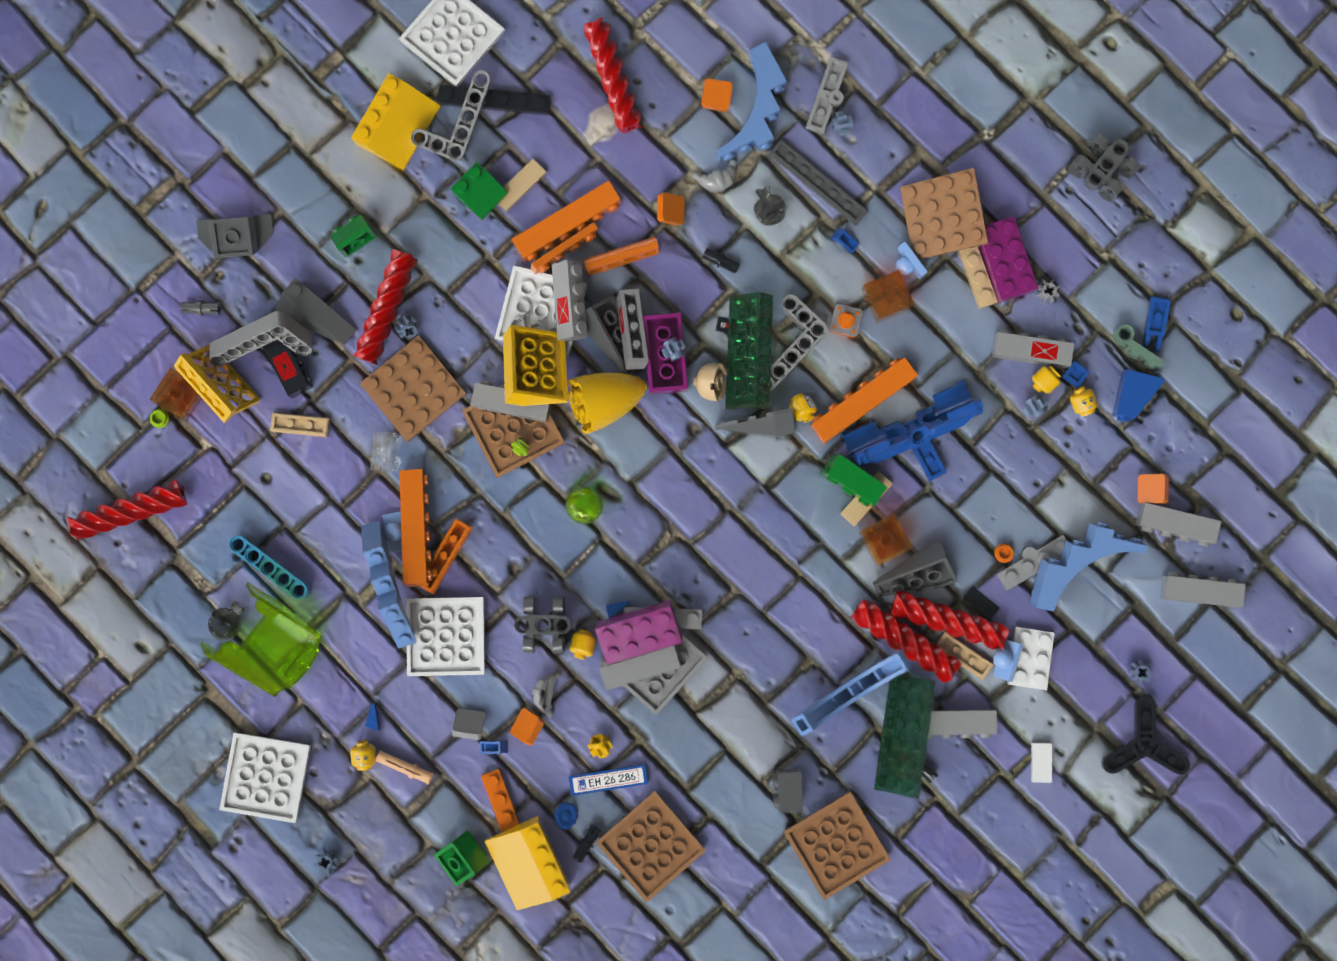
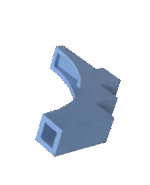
M766 42L749 50L748 57L754 69L756 79L755 105L742 130L729 143L717 150L716 156L719 162L723 160L725 162L735 157V154L749 151L752 145L756 151H765L774 142V137L766 122L771 123L778 119L781 109L773 93L777 95L784 91L787 81Z
M380 520L361 526L363 554L370 567V579L378 597V610L382 619L388 625L398 648L417 643L396 584L387 539Z
M1097 521V524L1089 523L1084 542L1073 539V542L1065 541L1060 560L1049 557V560L1041 559L1029 603L1036 608L1054 611L1059 597L1067 584L1087 565L1104 556L1115 553H1146L1148 546L1142 543V539L1136 537L1125 539L1124 535L1114 533L1115 530L1109 528L1108 523Z
M902 650L868 666L855 677L845 681L832 692L816 700L792 718L791 721L800 735L803 736L815 730L832 716L875 688L909 670L912 665Z

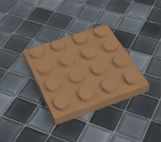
M975 168L900 187L911 249L919 260L989 244Z
M419 335L360 383L406 442L411 441L467 395Z
M472 406L462 410L496 478L565 444L550 413L548 422L545 423L473 408ZM517 439L524 441L530 448L527 456L516 455L512 451L511 443Z
M656 791L652 792L596 841V844L646 903L706 851Z
M850 791L783 831L823 900L891 860Z

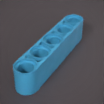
M234 536L231 538L229 547L235 554L292 597L306 599L310 596L311 587L307 582L250 539L244 536ZM239 540H242L244 546L239 550L236 545ZM254 551L259 553V558L256 561L252 560V553ZM270 562L274 564V570L271 573L267 571V565ZM284 574H288L289 576V582L287 584H284L282 582V576ZM300 585L305 589L304 594L301 596L297 593V588Z

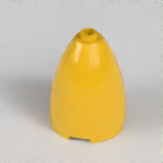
M594 373L575 377L567 381L568 386H570V392H568L569 403L575 420L578 419L579 423L583 425L581 430L584 434H590L603 429L622 418L639 403L647 390L645 381L641 380L640 377L624 373Z

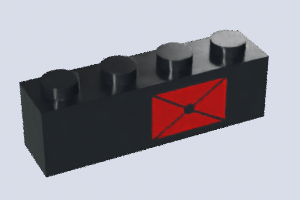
M278 339L262 346L290 398L293 399L312 388L310 384L312 379L308 372L304 373L301 367L304 364L299 355L296 356L290 348Z

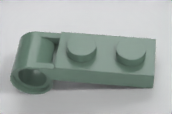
M1125 324L1113 332V340L1123 347L1131 358L1144 362L1143 365L1146 368L1158 370L1165 363L1164 360L1132 340L1135 335L1132 326ZM1120 330L1127 333V339H1123L1120 336Z

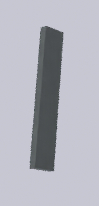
M782 139L769 153L774 160L855 227L868 213V210Z

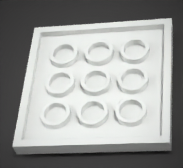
M432 0L401 35L399 40L454 86H459L504 34L505 29L470 0Z
M513 266L495 340L503 341V335L510 325L557 332L552 275L541 274L540 272L535 275L530 269ZM583 283L584 297L587 289V283ZM565 341L566 357L568 358L573 341Z
M484 597L406 599V614L417 643L407 646V676L485 675Z
M234 732L219 810L297 823L311 745Z

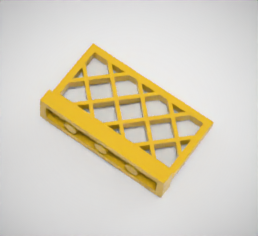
M209 345L190 354H181L174 365L175 369L224 423L229 421L233 415L259 403L261 400L229 363L220 366L226 370V373L218 371L217 366H214L213 369L204 367V362L209 363V358L205 357V353L209 351ZM193 359L201 361L200 365H197ZM205 373L212 374L213 379H210ZM217 376L226 378V383L217 381ZM230 380L236 381L239 387L230 385ZM218 387L225 388L226 392L222 393ZM230 390L239 392L238 397L229 395ZM243 394L249 395L252 400L243 399ZM230 401L237 402L238 407L236 408Z

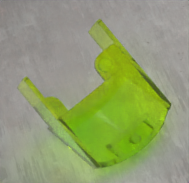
M247 582L245 586L250 594L257 599L255 607L263 617L241 645L227 641L217 650L202 641L200 646L205 656L275 697L282 690L291 688L308 671L318 653L319 641L322 635L278 599L272 598Z

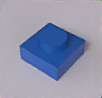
M1073 361L1062 378L1078 388L1089 374V371Z

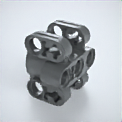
M1096 133L1086 147L1097 157V162L1093 164L1086 157L1078 155L1068 170L1076 178H1083L1084 184L1088 189L1099 190L1098 193L1103 199L1112 202L1123 190V187L1111 178V174L1116 171L1123 177L1130 179L1138 171L1140 164L1132 157L1127 156L1125 158L1129 151V145L1126 141L1119 139L1109 146V140L1104 135ZM1114 147L1120 148L1122 154L1116 153ZM1102 162L1109 163L1110 169L1105 168Z
M524 596L523 612L527 616L518 617L514 623L517 632L527 634L523 636V653H535L536 635H552L553 653H564L565 636L561 634L569 632L572 628L570 618L561 616V614H565V597L553 596L552 615H536V597ZM522 619L527 620V630H521L519 627V622ZM542 619L547 620L549 624L546 630H541L538 626L539 621ZM563 619H565L568 622V627L566 630H563Z

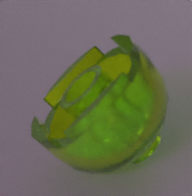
M586 486L578 487L571 491L565 503L566 512L571 520L584 525L591 524L599 519L604 506L600 494L595 489Z

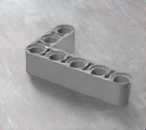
M481 70L474 74L451 140L422 129H417L411 134L413 144L454 161L463 159L491 84V78L488 73ZM480 75H485L487 77L486 84L479 85L477 78ZM473 93L480 94L481 99L478 103L471 102L470 98ZM467 111L474 113L472 121L464 119V114ZM460 129L467 130L468 135L465 139L458 138L457 134ZM418 133L425 135L423 143L419 144L416 142L415 138ZM436 140L443 142L441 150L434 149L433 144ZM459 147L461 149L459 157L451 155L452 148Z
M792 294L786 295L783 298L781 309L804 332L758 380L757 390L762 395L772 393L823 339L827 332L826 324L800 299ZM788 300L793 301L795 307L789 309L785 306V302ZM805 313L809 316V320L803 322L799 319V315ZM813 327H821L823 333L820 335L815 334ZM807 340L810 343V347L802 348L800 341ZM790 353L795 354L797 361L789 362L787 355ZM776 367H780L784 370V374L777 376L773 370ZM768 381L771 384V388L769 390L762 389L761 382Z
M275 311L211 342L209 345V363L214 366H223L277 339L296 354L306 356L312 352V334L286 313Z

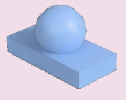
M906 242L899 245L897 250L902 257L896 262L897 272L901 275H909L914 272L920 280L927 274L926 268Z
M401 512L382 515L389 553L402 551Z
M1006 639L1004 649L997 651L994 655L993 661L996 667L993 676L1013 682L1023 644Z

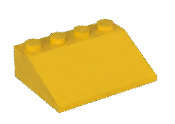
M388 73L351 139L359 147L404 171L418 147L411 141V134L417 129L427 131L441 106L406 82ZM423 133L416 135L415 139L419 144L424 137Z
M510 325L503 335L505 403L520 406L567 403L565 341L557 339V332Z
M539 816L485 840L487 848L517 910L549 902L570 893V883Z

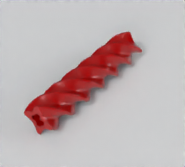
M603 17L593 22L584 24V33L590 43L592 56L596 60L597 71L602 78L604 91L608 95L609 106L614 113L616 126L623 134H626L634 129L643 127L639 124L641 113L633 107L635 95L627 89L629 85L628 76L621 72L623 60L615 55L617 43L609 37L611 26L608 22L603 21Z
M395 249L391 252V262L384 270V280L377 289V298L371 305L370 316L364 323V333L358 339L357 351L353 354L354 357L377 366V358L384 352V340L391 334L390 323L398 315L397 305L404 299V287L411 281L410 270L418 262V259L412 257L411 254Z
M173 480L167 488L155 486L150 490L149 494L137 492L130 501L120 498L114 502L112 507L102 504L95 509L94 513L84 510L77 515L76 519L67 517L70 535L76 537L79 541L81 538H90L99 532H108L118 526H126L136 520L147 519L154 514L165 513L172 508L183 507L188 503L185 497L184 486H181L177 480Z
M897 591L895 593L890 608L891 614L898 619L909 618L916 625L928 624L934 631L946 630L952 637L964 636L971 643L983 642L987 648L992 650L999 648L1003 650L1009 634V629L999 622H989L981 616H970L965 611L952 610L944 604H933L926 598H915L912 594L905 591Z
M861 600L850 618H854L856 624L861 628H870L874 637L886 639L892 649L902 650L907 659L918 661L923 670L935 672L937 678L942 682L947 683L949 680L951 681L962 665L956 657L947 655L940 646L930 644L926 637L919 633H914L907 624L897 622L892 614L881 611L878 605L872 601Z

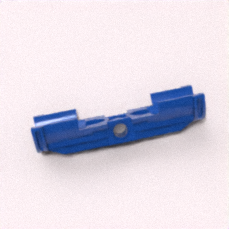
M964 380L955 383V386L932 395L935 404L916 412L917 418L903 424H900L897 420L879 429L876 422L872 421L851 431L849 429L843 431L841 435L853 461L858 467L867 463H879L964 426L971 418L983 413L982 401L980 399L973 401Z

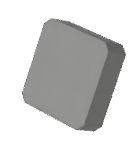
M458 709L452 727V735L454 737L474 740L481 739L486 714L481 711Z

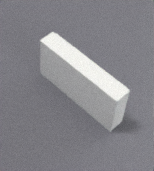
M1031 743V782L1052 783V743Z

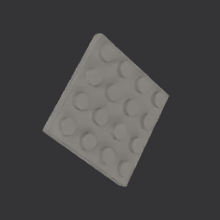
M683 635L682 643L674 645L681 668L623 685L655 715L664 708L708 658ZM605 657L599 663L602 667V663L606 662Z

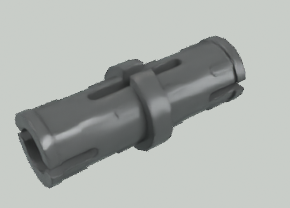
M204 301L181 302L180 309H184L181 310L182 314H198L199 316L204 314L220 315L221 307L218 306H221L219 302L204 303Z

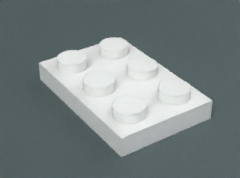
M1015 627L1013 641L1023 644L1013 682L1007 681V684L1047 690L1054 632Z

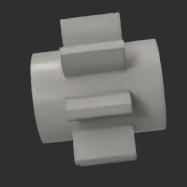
M1043 280L1041 282L1043 287L1037 286L1039 294L1036 298L1040 297L1042 303L1046 300L1053 303V297L1058 298L1060 296L1057 293V289L1060 286H1055L1053 284L1054 280H1051L1049 283ZM1045 290H1050L1051 293H1050V294H1049V293H1046V294H1045L1044 291H1045Z

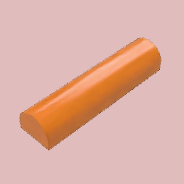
M654 236L583 259L588 276L657 255L660 251Z
M457 518L454 520L432 560L429 562V569H432V580H429L430 586L420 587L435 594L472 532L473 527Z

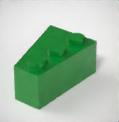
M841 454L831 455L819 473L833 485L843 488L842 491L849 496L854 495L857 497L858 502L865 507H868V505L875 506L887 489V486Z

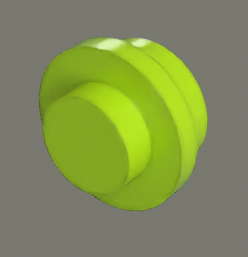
M156 409L150 415V422L156 428H164L169 423V414L163 409Z
M517 439L511 443L512 451L516 455L527 456L530 448L524 441Z

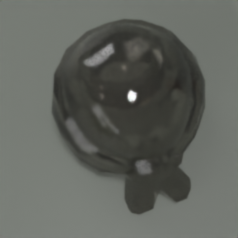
M765 186L763 190L756 189V194L760 198L753 208L757 220L766 226L780 223L786 215L787 208L782 197L770 194L769 186Z
M234 601L231 609L219 608L214 610L208 621L210 634L220 641H228L234 638L241 629L240 614L245 609L239 607L238 602Z

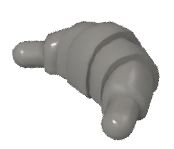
M732 159L726 169H717L707 175L694 172L693 178L710 192L725 191L726 188L733 185L737 161Z
M560 671L544 676L536 682L535 687L532 689V694H534L533 703L548 718L553 717L551 700L554 684H556V680L561 676Z

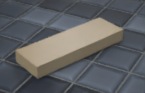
M532 159L503 187L508 195L498 205L507 213L546 174V171Z
M272 412L270 431L328 438L330 418Z
M879 471L873 476L887 486L885 492L893 485ZM854 497L840 515L851 525L855 526L873 506L868 505V507H865L858 502L857 497Z
M944 632L936 643L947 655L956 657L962 663L961 666L981 680H984L994 665L947 632Z

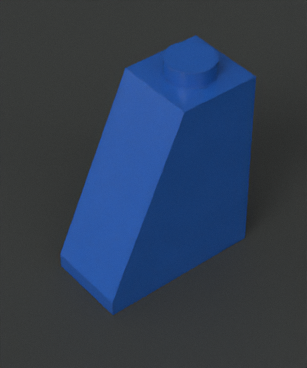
M1128 369L1123 371L1112 416L1117 417V420L1121 422H1129V420L1135 419L1161 387L1165 379Z

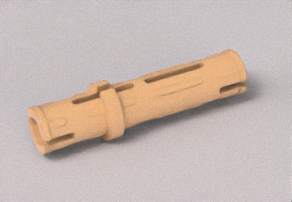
M382 750L379 751L376 757V762L409 775L408 778L418 779L428 785L433 778L434 773L419 768V765L415 763L413 765L394 757Z

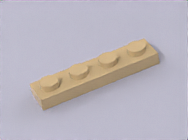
M978 246L958 251L978 309L998 303Z

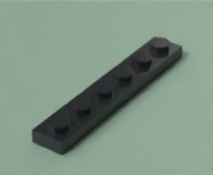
M439 84L437 104L462 107L469 87ZM489 89L482 109L550 116L552 97L551 95ZM473 93L470 98L471 102L478 103L481 99L480 94Z

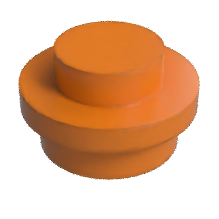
M1000 544L995 548L994 556L999 562L1006 563L1012 560L1014 550L1008 544Z

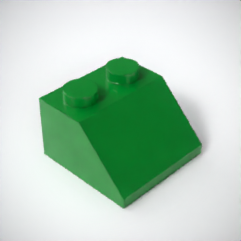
M477 162L450 188L456 198L480 220H483L508 195L505 189Z
M362 215L349 219L348 224L343 227H337L333 230V234L330 235L336 248L345 258L377 238Z
M468 830L434 854L456 887L475 875L490 862L486 853L480 848L474 836Z

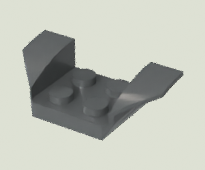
M272 214L196 220L198 239L212 252L214 258L254 255L273 234Z

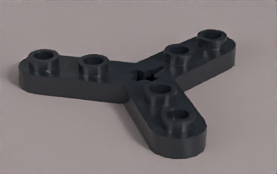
M1139 696L1134 703L1135 738L1106 754L1101 760L1102 768L1110 774H1115L1142 758L1148 757L1173 773L1179 775L1187 773L1190 769L1188 758L1156 739L1155 701L1150 696ZM1148 739V744L1151 747H1153L1154 750L1149 748H1144L1143 750V745L1141 744V742L1147 741Z

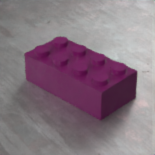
M1010 217L986 225L989 244L978 247L995 292L997 304L1034 293L1038 287L1015 218Z
M681 313L643 316L648 353L647 371L650 395L688 392L685 355L675 361H671L670 357L666 359L662 353V349L665 348L663 343L669 339L676 337L677 341L681 339L683 341Z
M671 600L598 621L595 626L607 665L682 643V633Z

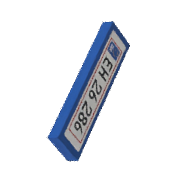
M642 764L569 776L571 796L645 785L648 784L646 765Z

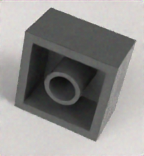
M776 769V774H772L773 786L777 788V794H773L775 808H778L779 813L803 812L802 773L800 769Z

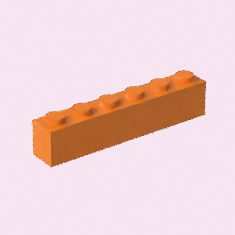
M608 180L511 240L524 262H531L539 257V253L544 250L545 252L552 250L555 247L554 244L559 241H566L571 237V234L581 231L592 221L594 223L600 221L607 212L612 213L620 208L619 205H621V199Z
M905 357L901 360L899 358L895 359L889 364V369L878 371L874 375V380L871 382L866 380L858 386L860 390L855 393L849 392L843 397L844 401L839 405L835 402L827 408L829 412L825 415L820 413L812 419L814 423L810 427L823 444L918 377V374Z
M423 469L399 470L403 585L405 587L430 586L429 580H432V569H429V561L432 560L431 550H428V542H431V533L427 531V523H430V513L427 512V505L430 503L429 493H426V486H429V477Z

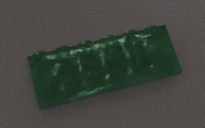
M756 292L730 296L726 410L769 408L773 295Z
M898 675L889 681L874 790L919 799L936 681Z

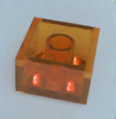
M899 270L866 283L862 287L863 294L876 323L907 311L914 306V302Z
M170 367L149 400L186 423L202 398L178 371Z
M895 513L858 532L875 566H879L913 548Z

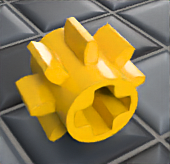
M601 734L594 735L590 739V744L587 745L593 757L597 755L599 758L607 757L611 752V748H613L609 736L603 737Z

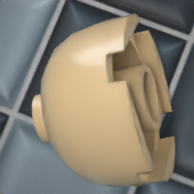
M706 364L694 376V386H696L697 392L704 399L719 401L724 398L727 381L723 382V375H727L724 364Z

